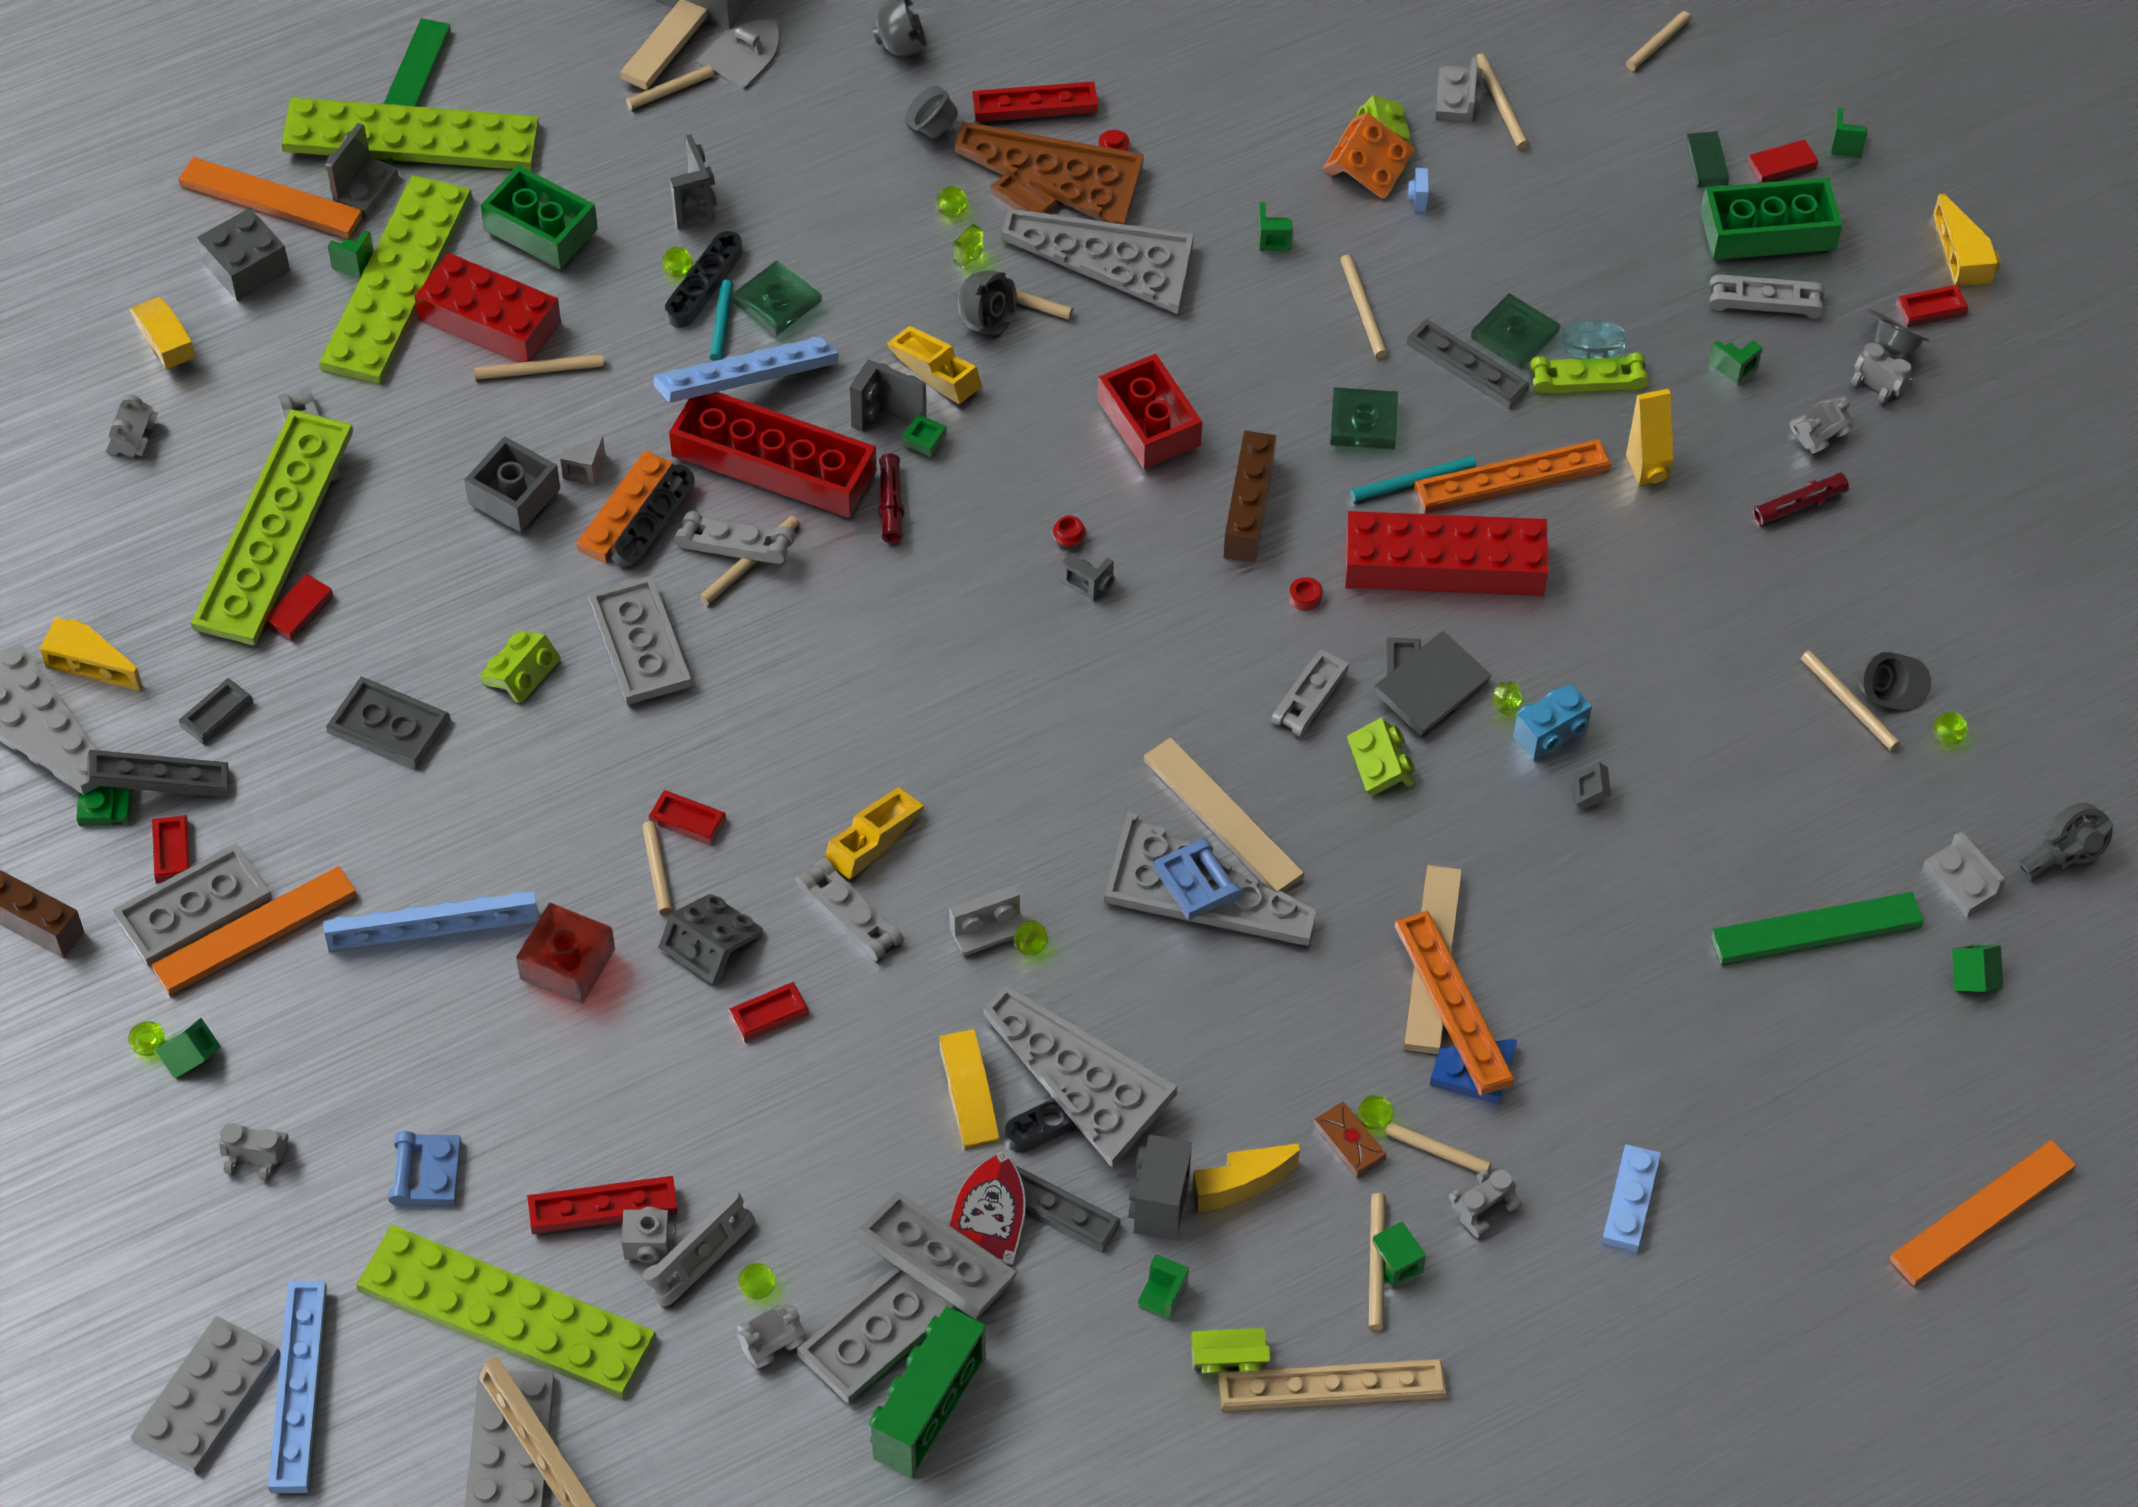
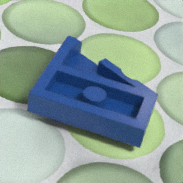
M1517 1040L1495 1041L1510 1069ZM1456 1047L1440 1048L1430 1079V1086L1499 1104L1503 1089L1480 1096Z

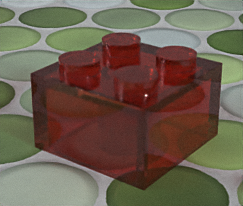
M549 902L516 956L520 979L583 1004L615 951L613 928Z

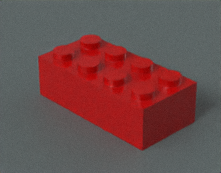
M449 252L414 296L419 321L518 363L533 361L561 324L557 297Z

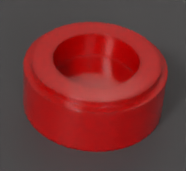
M1298 578L1290 585L1289 601L1298 610H1313L1321 604L1322 586L1313 578Z

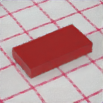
M1803 139L1750 154L1748 164L1758 181L1765 183L1816 169L1818 159L1807 141Z
M1957 284L1898 296L1896 305L1907 327L1965 316L1969 309Z
M305 574L268 613L265 619V626L292 640L334 596L332 588Z
M663 790L648 816L649 821L655 822L660 827L712 846L726 821L725 812L667 790Z
M187 815L152 819L154 878L156 884L191 867L189 821Z
M793 981L729 1008V1014L743 1041L747 1042L808 1016L809 1009Z

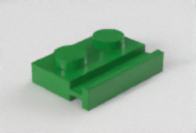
M99 786L84 795L79 792L76 815L78 826L113 825L114 822H123L124 825H129L133 789Z

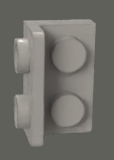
M1471 57L1470 68L1439 65L1436 120L1472 122L1474 110H1480L1481 92L1476 91V87H1481L1483 69L1477 68L1478 57Z
M1962 831L1954 835L1951 845L1926 859L1922 867L1967 917L1998 899L2005 882L1999 867L1991 864L1981 853L1977 843L1969 839Z
M1015 884L949 907L950 931L963 956L1027 933V927L1020 915V894Z

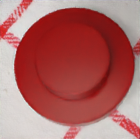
M1108 130L1100 135L1098 145L1127 151L1130 141L1126 133L1120 130Z
M1063 516L1053 527L1054 540L1064 547L1077 546L1084 541L1086 536L1084 524L1075 516Z

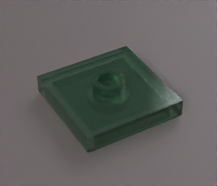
M778 260L731 294V302L774 336L779 335L822 301L821 293Z
M1508 293L1471 330L1470 338L1522 370L1560 332L1561 324Z
M1334 387L1330 445L1395 450L1398 391Z

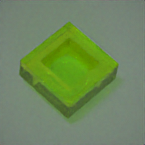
M972 223L953 242L954 264L964 269L972 260L975 261L980 257L984 248L983 229Z

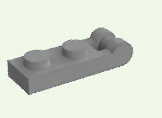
M1319 649L1275 709L1271 722L1279 726L1284 724L1292 728V733L1300 737L1304 736L1314 717L1348 672L1349 663ZM1295 708L1301 711L1299 716L1290 713L1291 710Z

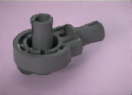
M2073 804L2057 815L2053 828L2043 835L2042 847L2019 860L2018 865L2023 874L2031 880L2055 863L2064 869L2073 862L2077 864L2091 862L2101 856L2109 846L2112 838L2113 823L2104 812L2092 804ZM2084 817H2085L2086 819H2088L2089 821H2091V822H2088V821L2084 822Z

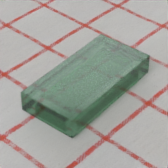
M1718 131L1687 134L1686 144L1697 188L1728 185L1729 175Z

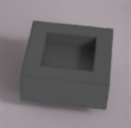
M1599 762L1573 775L1575 804L1585 810L1611 796L1608 767Z

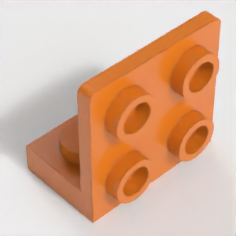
M1367 112L1351 120L1322 169L1331 176L1344 171L1379 198L1384 199L1388 196L1415 149Z

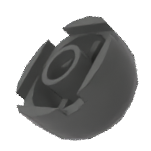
M912 0L885 1L879 8L876 16L877 27L872 28L877 44H884L888 52L896 56L909 57L927 50L924 47L927 45L918 13L914 14L908 8L914 5Z
M984 270L970 275L963 282L957 293L956 301L959 317L968 328L990 336L999 335L1008 328L1010 322L1004 321L1008 318L1009 312H1015L1017 292L1015 283L1012 279L1006 278L1005 273Z

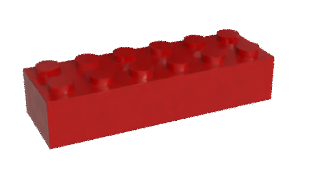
M720 392L689 398L669 431L672 457L847 518H851L877 471L876 446Z
M1348 511L1345 533V588L1545 595L1548 577L1547 519Z

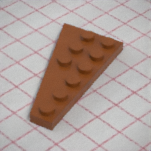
M962 122L955 143V153L999 174H1009L1011 179L1016 182L1022 180L1043 190L1059 202L1099 221L1126 225L1144 163V154L968 122Z

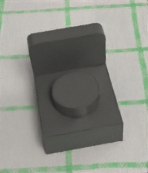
M1070 553L1062 561L1061 582L1094 601L1101 592H1107L1113 585L1115 580L1113 575L1114 561L1107 558L1098 569H1095L1088 561L1079 559Z

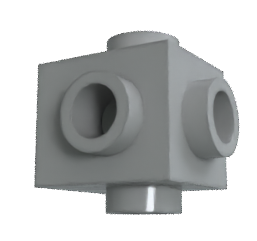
M645 1207L641 1210H623L621 1244L624 1260L654 1263L662 1260L669 1254V1246L676 1245V1224L669 1223L668 1210H660L656 1207Z

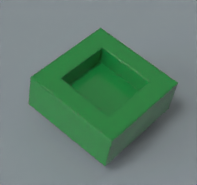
M917 414L902 436V445L931 457L947 434L946 426Z

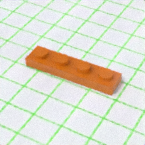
M644 450L576 542L577 550L606 563L611 557L610 549L662 476L673 466V462Z

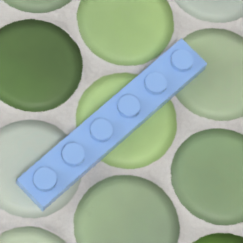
M822 336L811 337L804 341L791 344L786 343L778 347L756 350L739 356H729L725 359L699 363L683 369H673L669 372L654 375L653 386L669 403L837 364L838 352Z
M518 891L505 896H482L474 900L462 902L447 901L439 905L427 907L411 906L404 910L391 912L376 911L369 915L356 917L340 916L333 920L323 921L328 951L539 922L535 891Z
M288 1281L268 1480L270 1493H308L327 1294L325 1281Z

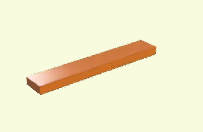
M192 157L178 178L179 184L182 187L346 239H350L363 218L361 209L196 157Z
M1600 439L1418 480L1415 481L1414 490L1424 513H1429L1609 471L1611 463Z
M337 866L151 964L153 971L169 996L356 898V890L340 866Z
M1429 911L1396 920L1395 928L1480 1096L1513 1086L1514 1077Z
M2051 1139L1892 1253L1889 1261L1913 1286H1916L2075 1170L2076 1164Z

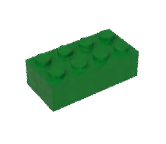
M1829 177L1705 187L1701 216L1713 260L1837 250L1842 222Z
M945 1306L939 1317L936 1315L932 1317L926 1328L925 1336L927 1337L921 1347L916 1345L912 1349L906 1363L908 1368L902 1377L899 1375L895 1377L888 1390L889 1398L884 1407L878 1406L869 1421L872 1432L870 1443H872L873 1459L912 1479L986 1359V1325L948 1306Z

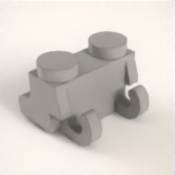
M1868 343L1855 363L1854 368L1856 370L1851 379V384L1855 387L1862 383L1878 391V400L1885 403L1893 395L1899 397L1910 387L1913 378H1911L1913 370L1908 361L1893 359L1884 354V349L1879 344Z
M125 395L108 435L110 441L106 453L112 456L123 453L133 458L135 454L142 456L148 438L142 435L145 429L152 431L158 415L157 412L152 411L153 407L135 395Z
M1845 396L1820 401L1801 416L1791 420L1790 428L1805 449L1809 448L1812 454L1829 445L1827 439L1832 435L1838 438L1853 429L1850 424L1853 420L1847 410L1850 402Z
M235 1123L226 1124L220 1131L221 1138L219 1142L220 1155L228 1157L229 1154L230 1156L229 1161L224 1162V1173L233 1175L238 1162L261 1165L264 1167L259 1169V1178L268 1181L274 1164L277 1165L278 1162H282L289 1138L288 1134L271 1129H264L262 1131L247 1129L245 1126Z
M1482 1170L1477 1174V1180L1480 1184L1478 1187L1466 1191L1461 1199L1459 1190H1454L1449 1195L1454 1208L1460 1213L1459 1220L1476 1238L1481 1237L1490 1228L1486 1221L1479 1224L1477 1215L1495 1202L1499 1203L1505 1199L1508 1202L1506 1208L1509 1212L1522 1207V1200L1515 1192L1516 1183L1512 1180L1511 1174L1506 1170H1495L1489 1179H1487V1176H1489L1488 1172Z
M775 1304L764 1313L737 1326V1336L741 1342L740 1346L755 1369L772 1362L775 1359L773 1352L783 1346L787 1350H791L806 1342L807 1339L804 1335L806 1332L799 1320L800 1315L795 1306L787 1304L782 1307L779 1304Z

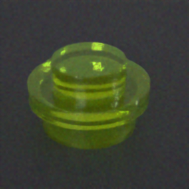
M956 186L943 188L936 199L938 210L949 216L963 213L968 205L967 196L962 189Z
M672 247L664 253L661 259V267L667 275L680 277L688 274L691 270L693 259L686 249Z
M1513 681L1507 683L1500 682L1493 693V707L1505 715L1510 714L1512 710H1516L1522 698L1519 685Z
M1956 712L1943 713L1936 718L1933 724L1935 737L1939 741L1950 745L1962 742L1968 730L1964 718Z
M1035 920L1022 923L1015 931L1013 938L1014 946L1025 955H1035L1042 952L1048 942L1045 927Z
M150 1021L135 1025L128 1035L131 1049L142 1056L155 1055L156 1051L154 1049L165 1041L162 1027Z
M1371 1095L1362 1100L1357 1115L1364 1127L1368 1129H1381L1392 1121L1394 1112L1392 1105L1384 1097Z
M751 1263L740 1272L738 1286L741 1293L746 1297L761 1299L773 1291L775 1276L768 1266L762 1263Z

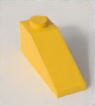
M1938 194L1933 217L1954 285L1957 284L1960 287L1992 284L1995 272L2000 268L1999 253L1994 251L1990 238L1945 194Z
M1669 388L1637 395L1626 457L1639 486L1649 483L1657 484L1670 479L1674 457L1671 393Z
M55 617L39 648L45 668L136 691L141 690L142 683L137 666L87 624H83L76 619L67 620Z

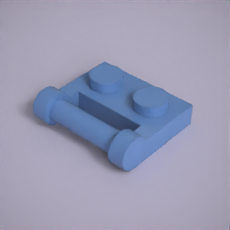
M1206 838L1193 842L1154 861V870L1188 921L1223 904H1232L1243 895L1239 885L1232 883L1212 853L1213 847ZM1194 859L1201 860L1220 889L1213 891L1193 861Z
M409 1131L397 1132L394 1146L397 1148L394 1187H391L389 1190L388 1201L398 1206H456L461 1153L460 1135H416ZM412 1151H422L418 1189L408 1188Z

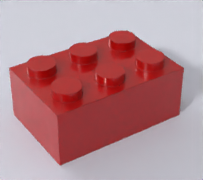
M1156 353L1099 376L1098 402L1143 469L1201 446L1202 420Z

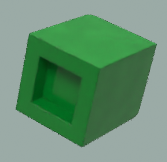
M1838 107L1832 129L1831 154L1862 158L1867 128L1865 126L1843 124L1844 108Z
M1259 202L1257 221L1259 251L1291 250L1292 220H1289L1288 217H1266L1265 202Z
M363 230L356 242L344 238L342 243L331 240L328 244V251L332 269L361 278L374 252L371 233Z
M1717 340L1712 344L1708 363L1738 385L1758 368L1763 347L1752 340L1744 348L1739 349L1733 343L1724 345Z
M1969 944L1952 949L1954 989L1956 991L1987 992L2003 987L2001 945Z
M200 1018L171 1035L154 1050L172 1076L177 1078L207 1060L221 1048V1045L204 1020Z
M1403 1221L1373 1236L1372 1243L1386 1262L1384 1277L1391 1288L1423 1273L1426 1254Z
M1155 1254L1149 1265V1279L1138 1300V1307L1171 1320L1188 1285L1189 1267Z

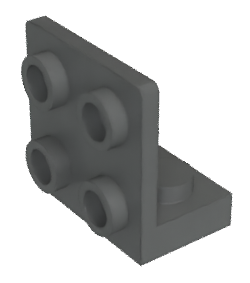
M357 123L354 129L345 135L341 146L328 157L326 162L333 201L361 209L363 218L366 219L399 176L397 167L370 157L365 125Z
M692 134L685 136L689 173L670 178L673 217L677 229L714 220L712 207L717 206L715 193L711 185H715L712 169L710 166L705 167L704 162L706 160L702 145L695 144Z
M868 359L850 385L851 427L863 432L869 421L873 422L876 419L879 410L913 422L917 414L927 418L926 383L916 376L906 375L890 368L886 364H879Z
M708 894L670 913L658 948L709 983L714 984L721 980L731 951L760 937L763 928L753 922L749 916L741 914L726 904L725 900L721 897Z

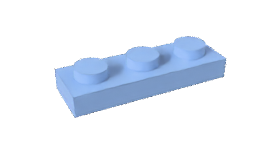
M1625 1144L1601 1244L1637 1253L1660 1152Z

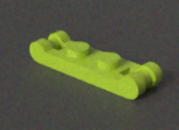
M1639 352L1631 353L1627 357L1549 360L1546 357L1539 356L1533 358L1530 362L1531 372L1535 375L1533 379L1534 391L1541 394L1638 390L1647 387L1649 384L1648 373L1644 371L1646 366L1645 356ZM1622 372H1631L1630 374H1622Z

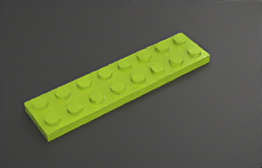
M290 97L281 146L282 152L331 155L341 146L345 135L351 132L357 123L365 125L370 157L374 159L388 160L389 157L396 161L515 169L520 165L532 171L539 118L534 115Z
M416 175L411 176L319 361L320 370L381 385L417 311L414 296L441 262L472 198L471 188Z
M290 409L193 616L191 626L194 631L256 646L266 624L265 619L273 609L354 432L352 424Z
M392 1224L356 1284L357 1290L363 1294L620 1399H623L656 1339L655 1331Z

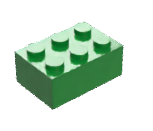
M520 165L480 205L485 231L560 270L598 230L595 204Z

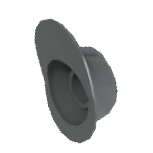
M932 86L921 92L914 99L906 112L905 121L914 130H918L930 138H937L946 130L955 133L952 124L957 117L958 110L949 98L948 92L940 86Z
M1868 309V312L1878 319L1875 343L1882 346L1884 354L1891 358L1904 360L1911 358L1923 341H1930L1911 332L1893 319L1875 310Z
M1881 652L1866 659L1861 668L1854 671V674L1858 676L1859 687L1869 701L1893 709L1912 710L1919 707L1926 700L1931 689L1930 673L1922 661L1893 652Z

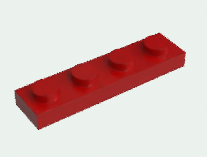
M1095 81L972 91L975 122L1098 113Z
M673 1176L527 1195L532 1234L623 1222V1210H641L645 1207L668 1210L669 1216L678 1215Z

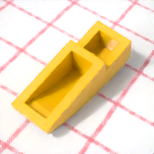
M160 296L130 308L131 314L155 356L158 355L166 370L196 358L191 339L174 312Z
M908 326L887 342L888 348L918 377L958 404H961L982 387L977 366L956 357L951 345L919 329Z
M898 786L856 814L853 818L852 826L829 840L825 858L831 862L837 871L849 880L883 854L923 811L924 805Z
M975 1029L939 1036L940 1053L948 1080V1090L964 1149L999 1142L994 1109Z
M1299 1143L1227 1153L1226 1166L1194 1170L1192 1189L1197 1213L1217 1210L1243 1202L1283 1180L1298 1167Z

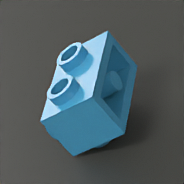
M1572 683L1561 689H1553L1544 699L1535 704H1527L1517 713L1513 737L1528 755L1535 760L1587 730L1592 706Z

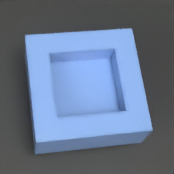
M1416 168L1414 181H1408V199L1413 200L1414 212L1426 213L1429 192L1428 168Z

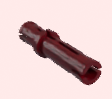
M886 453L881 456V459L879 458L881 504L878 508V514L882 519V540L893 544L900 542L901 538H903L902 518L905 514V508L901 503L900 458L894 453Z
M1839 472L1818 482L1816 480L1809 481L1801 489L1753 507L1754 519L1759 526H1763L1766 523L1811 505L1820 506L1824 504L1826 499L1849 491L1848 480L1842 472ZM1825 488V491L1806 497L1809 494H1812ZM1795 500V503L1776 510L1777 507Z

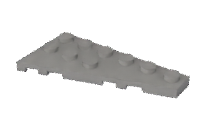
M1007 208L1002 229V240L1179 314L1194 234Z
M21 643L1 653L0 742L14 751L20 750L28 756L30 761L36 765L41 764L53 772L55 777L83 795L99 787L87 785V756L89 750H97L25 647Z
M1128 810L1106 886L1104 903L1187 920L1153 867L1155 860L1191 843L1188 841H1178L1167 835L1165 829L1155 824L1152 827L1138 819L1137 814ZM1216 857L1232 883L1239 885L1243 895L1232 904H1223L1189 921L1309 946L1316 919V909L1282 891L1275 892L1261 885L1260 880L1250 874L1246 877L1233 870L1231 864ZM1194 859L1193 861L1213 891L1220 889L1201 860Z
M1006 984L984 1007V1016L1112 1168L1177 1095V1086Z

